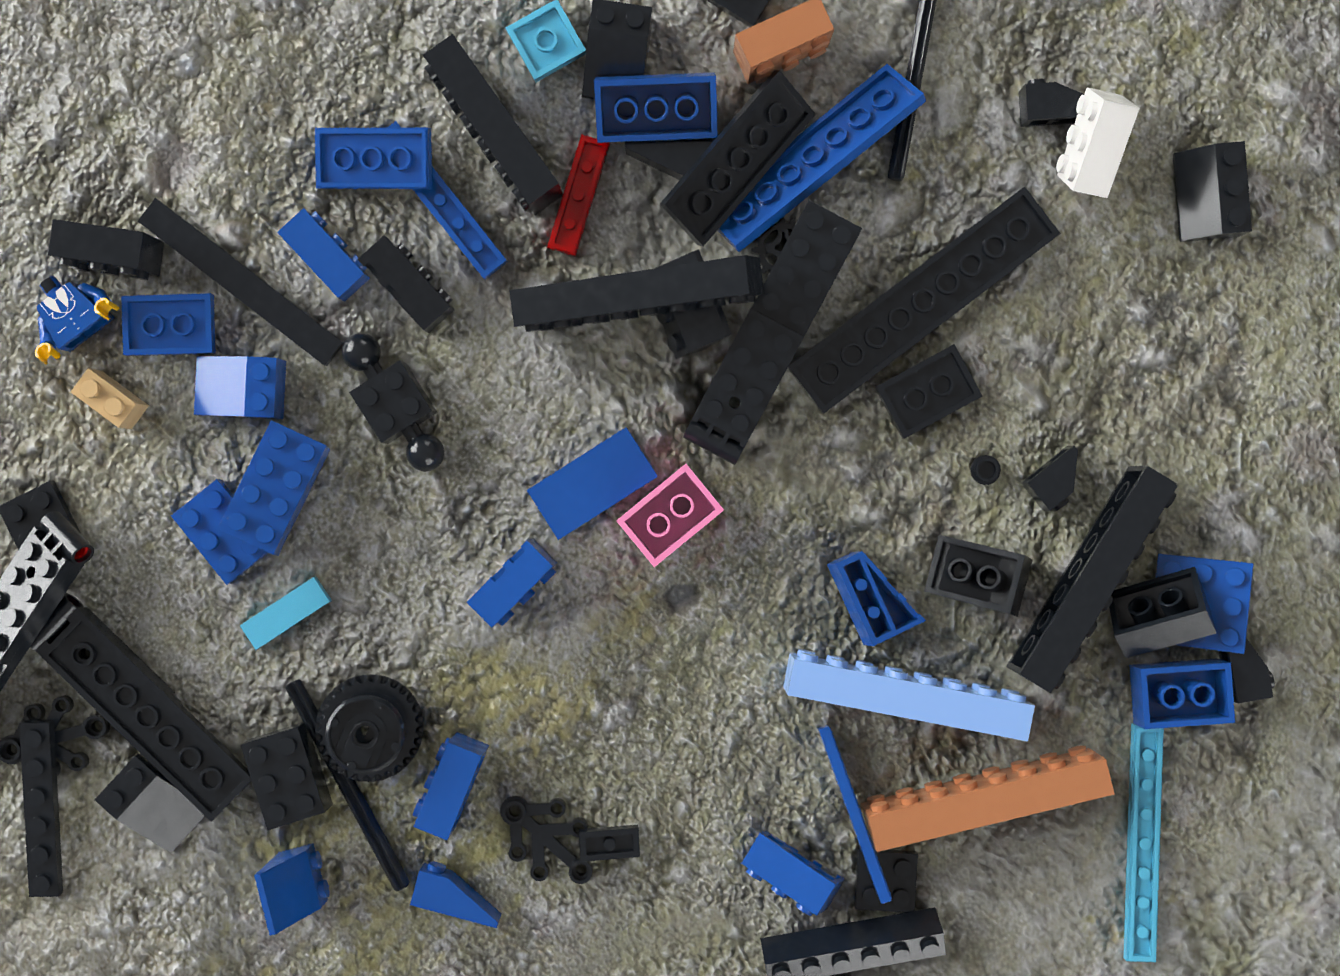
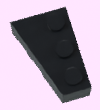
M383 235L357 260L372 272L378 279L377 281L391 293L413 320L425 332L430 333L454 311V308L449 304L453 299L442 287L436 290L430 283L433 279L431 274L422 265L417 268L410 261L413 255L402 243L397 246L388 237Z

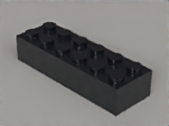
M451 34L423 54L428 63L424 69L439 91L443 88L445 89L441 93L456 115L462 113L459 118L472 138L475 139L479 136L480 139L476 142L490 163L496 160L498 164L494 166L507 187L511 185L515 187L512 193L523 210L526 212L530 209L534 215H537L562 197L563 193L558 181L455 36Z

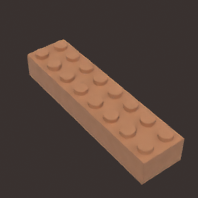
M1075 746L1068 749L1069 753L1061 755L1046 753L1039 756L1040 760L1032 762L1017 760L1011 763V767L1003 769L989 767L983 769L982 774L971 776L968 773L960 774L953 777L954 781L946 783L937 780L924 784L925 788L913 790L911 787L899 789L895 792L896 795L884 797L882 794L873 795L867 798V802L860 804L876 852L1115 795L1107 761L1095 751L1086 748V746Z

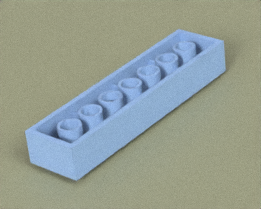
M798 649L797 654L791 652L789 654L783 685L788 696L1022 741H1028L1035 705L1026 700L1027 696L1019 694L1018 691L1002 688L1001 693H999L997 690L990 689V686L980 683H972V687H968L966 684L961 683V680L943 677L942 682L937 681L931 674L914 671V676L903 672V669L892 666H885V670H879L878 667L873 666V663L856 660V664L853 665L844 661L845 658L835 655H827L826 659L818 658L815 652Z

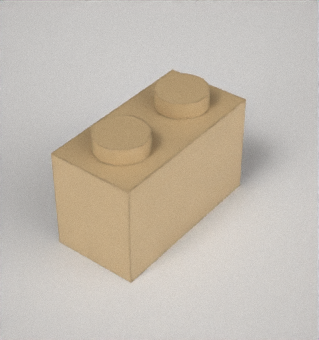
M88 368L71 390L73 395L118 428L132 429L149 407L148 404L101 370Z

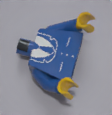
M55 276L45 279L41 282L40 287L48 297L37 305V311L40 314L38 317L40 345L35 350V356L47 365L49 356L52 355L55 359L60 358L61 355L56 350V347L60 350L73 351L115 319L109 311L111 309L118 311L119 306L111 301L106 291L90 284L68 282L62 286Z

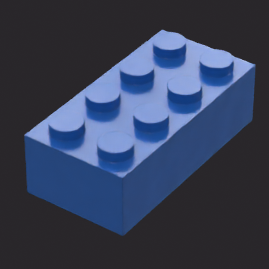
M715 72L595 77L597 143L717 138Z
M271 420L217 530L272 555L279 556L330 449L316 440Z

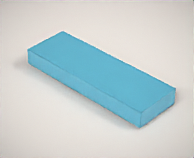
M315 576L241 624L240 627L255 650H257L332 600Z

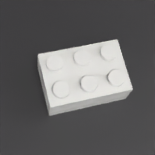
M1087 87L1085 94L1080 96L1077 103L1076 112L1078 115L1075 124L1071 125L1067 132L1066 142L1068 144L1065 153L1058 159L1056 167L1057 176L1073 191L1108 198L1140 108L1122 95Z

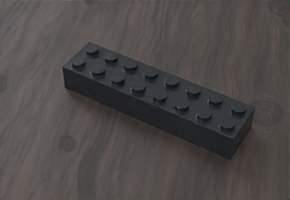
M742 255L509 290L514 327H525L526 332H539L561 327L583 326L582 324L606 323L610 322V318L611 320L639 318L638 312L640 316L667 314V308H669V312L697 310L696 304H699V308L726 306L725 300L728 299L729 304L756 302L755 296L764 295L760 257Z
M1128 466L1008 662L1007 668L1049 693H1052L1053 689H1058L1066 676L1064 671L1069 663H1074L1081 653L1080 645L1085 637H1090L1097 627V622L1095 621L1101 611H1106L1111 605L1113 591L1117 585H1122L1128 577L1129 571L1127 569L1132 560L1138 559L1145 548L1143 542L1148 534L1154 533L1161 521L1159 516L1164 508H1168L1174 502L1177 495L1175 490L1179 484L1149 466Z

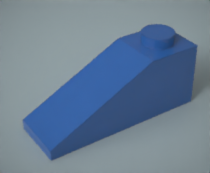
M434 861L429 862V864L424 863L420 868L410 903L411 906L497 928L501 913L453 870L446 869V865Z

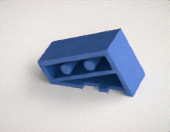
M533 538L527 540L521 546L522 548L512 558H509L502 565L503 567L466 602L491 628L497 623L503 626L514 615L511 609L518 602L524 605L535 594L532 588L539 581L545 584L556 573L553 567L557 562Z

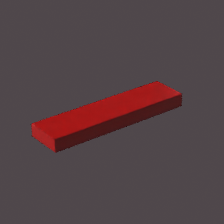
M581 134L548 242V249L573 257L577 256L610 147L609 142L597 143L596 138Z

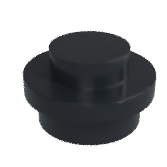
M988 455L977 457L970 467L972 478L982 485L994 483L999 478L1001 472L999 462L994 457Z

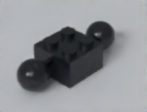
M357 333L350 336L342 347L343 359L350 368L356 371H363L368 380L349 393L381 443L389 444L404 435L408 441L406 457L409 464L416 470L423 472L436 469L444 459L443 444L434 435L424 434L419 424L438 412L407 363L399 360L383 370L378 362L381 356V349L377 340L365 333Z

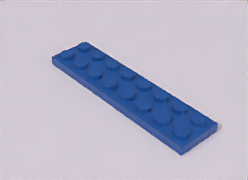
M886 64L800 133L717 231L740 252L926 102L924 93L890 65Z

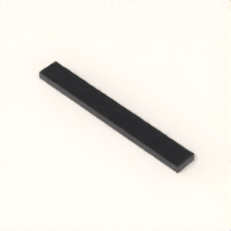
M155 198L139 218L138 222L324 366H328L342 348L344 342L159 199Z

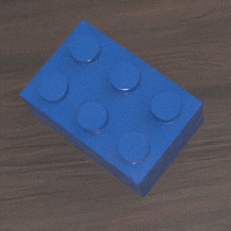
M1215 658L1129 665L1133 723L1143 729L1235 723L1231 662Z
M456 732L451 739L446 738L435 758L440 763L435 765L433 771H430L424 788L428 789V792H425L422 798L418 800L412 816L417 817L413 827L444 840L449 839L460 819L489 748L488 744Z

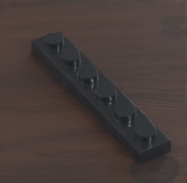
M24 720L19 723L29 897H59L63 893L54 720Z

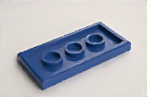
M315 128L316 188L432 189L431 128Z
M625 427L532 486L527 492L559 540L658 476L628 428Z

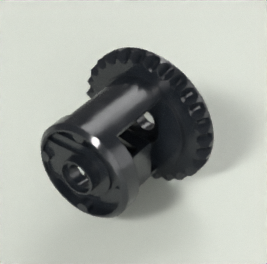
M367 674L342 682L327 695L319 708L315 734L321 755L337 773L359 782H374L396 775L413 760L422 742L424 723L422 711L416 698L404 685L386 676ZM361 726H369L366 735L362 733Z

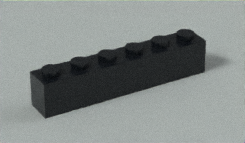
M935 907L760 938L767 976H830L946 955L944 932Z

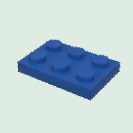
M213 294L121 296L124 356L216 354Z
M216 479L172 514L171 517L224 583L228 585L267 555L268 552L217 530L234 495L221 479Z

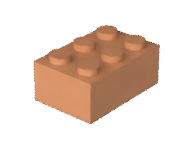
M809 0L735 35L733 53L747 84L754 81L759 84L765 82L774 70L783 69V71H788L798 66L799 60L808 56L810 59H814L823 55L829 46L834 27L822 1Z

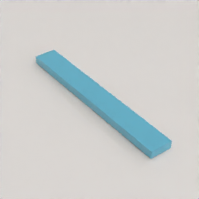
M1131 724L1123 958L1130 962H1156L1164 728L1143 729L1135 724Z

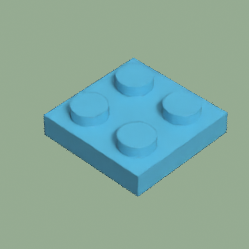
M558 0L546 4L506 27L509 37L535 83L586 55L584 45Z

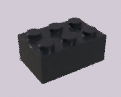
M53 219L48 256L59 259V265L68 266L78 271L90 272V269L106 275L119 276L120 273L130 275L131 278L148 280L149 275L160 277L165 242L140 231Z
M304 722L251 738L240 745L267 830L325 813L333 805L312 737Z

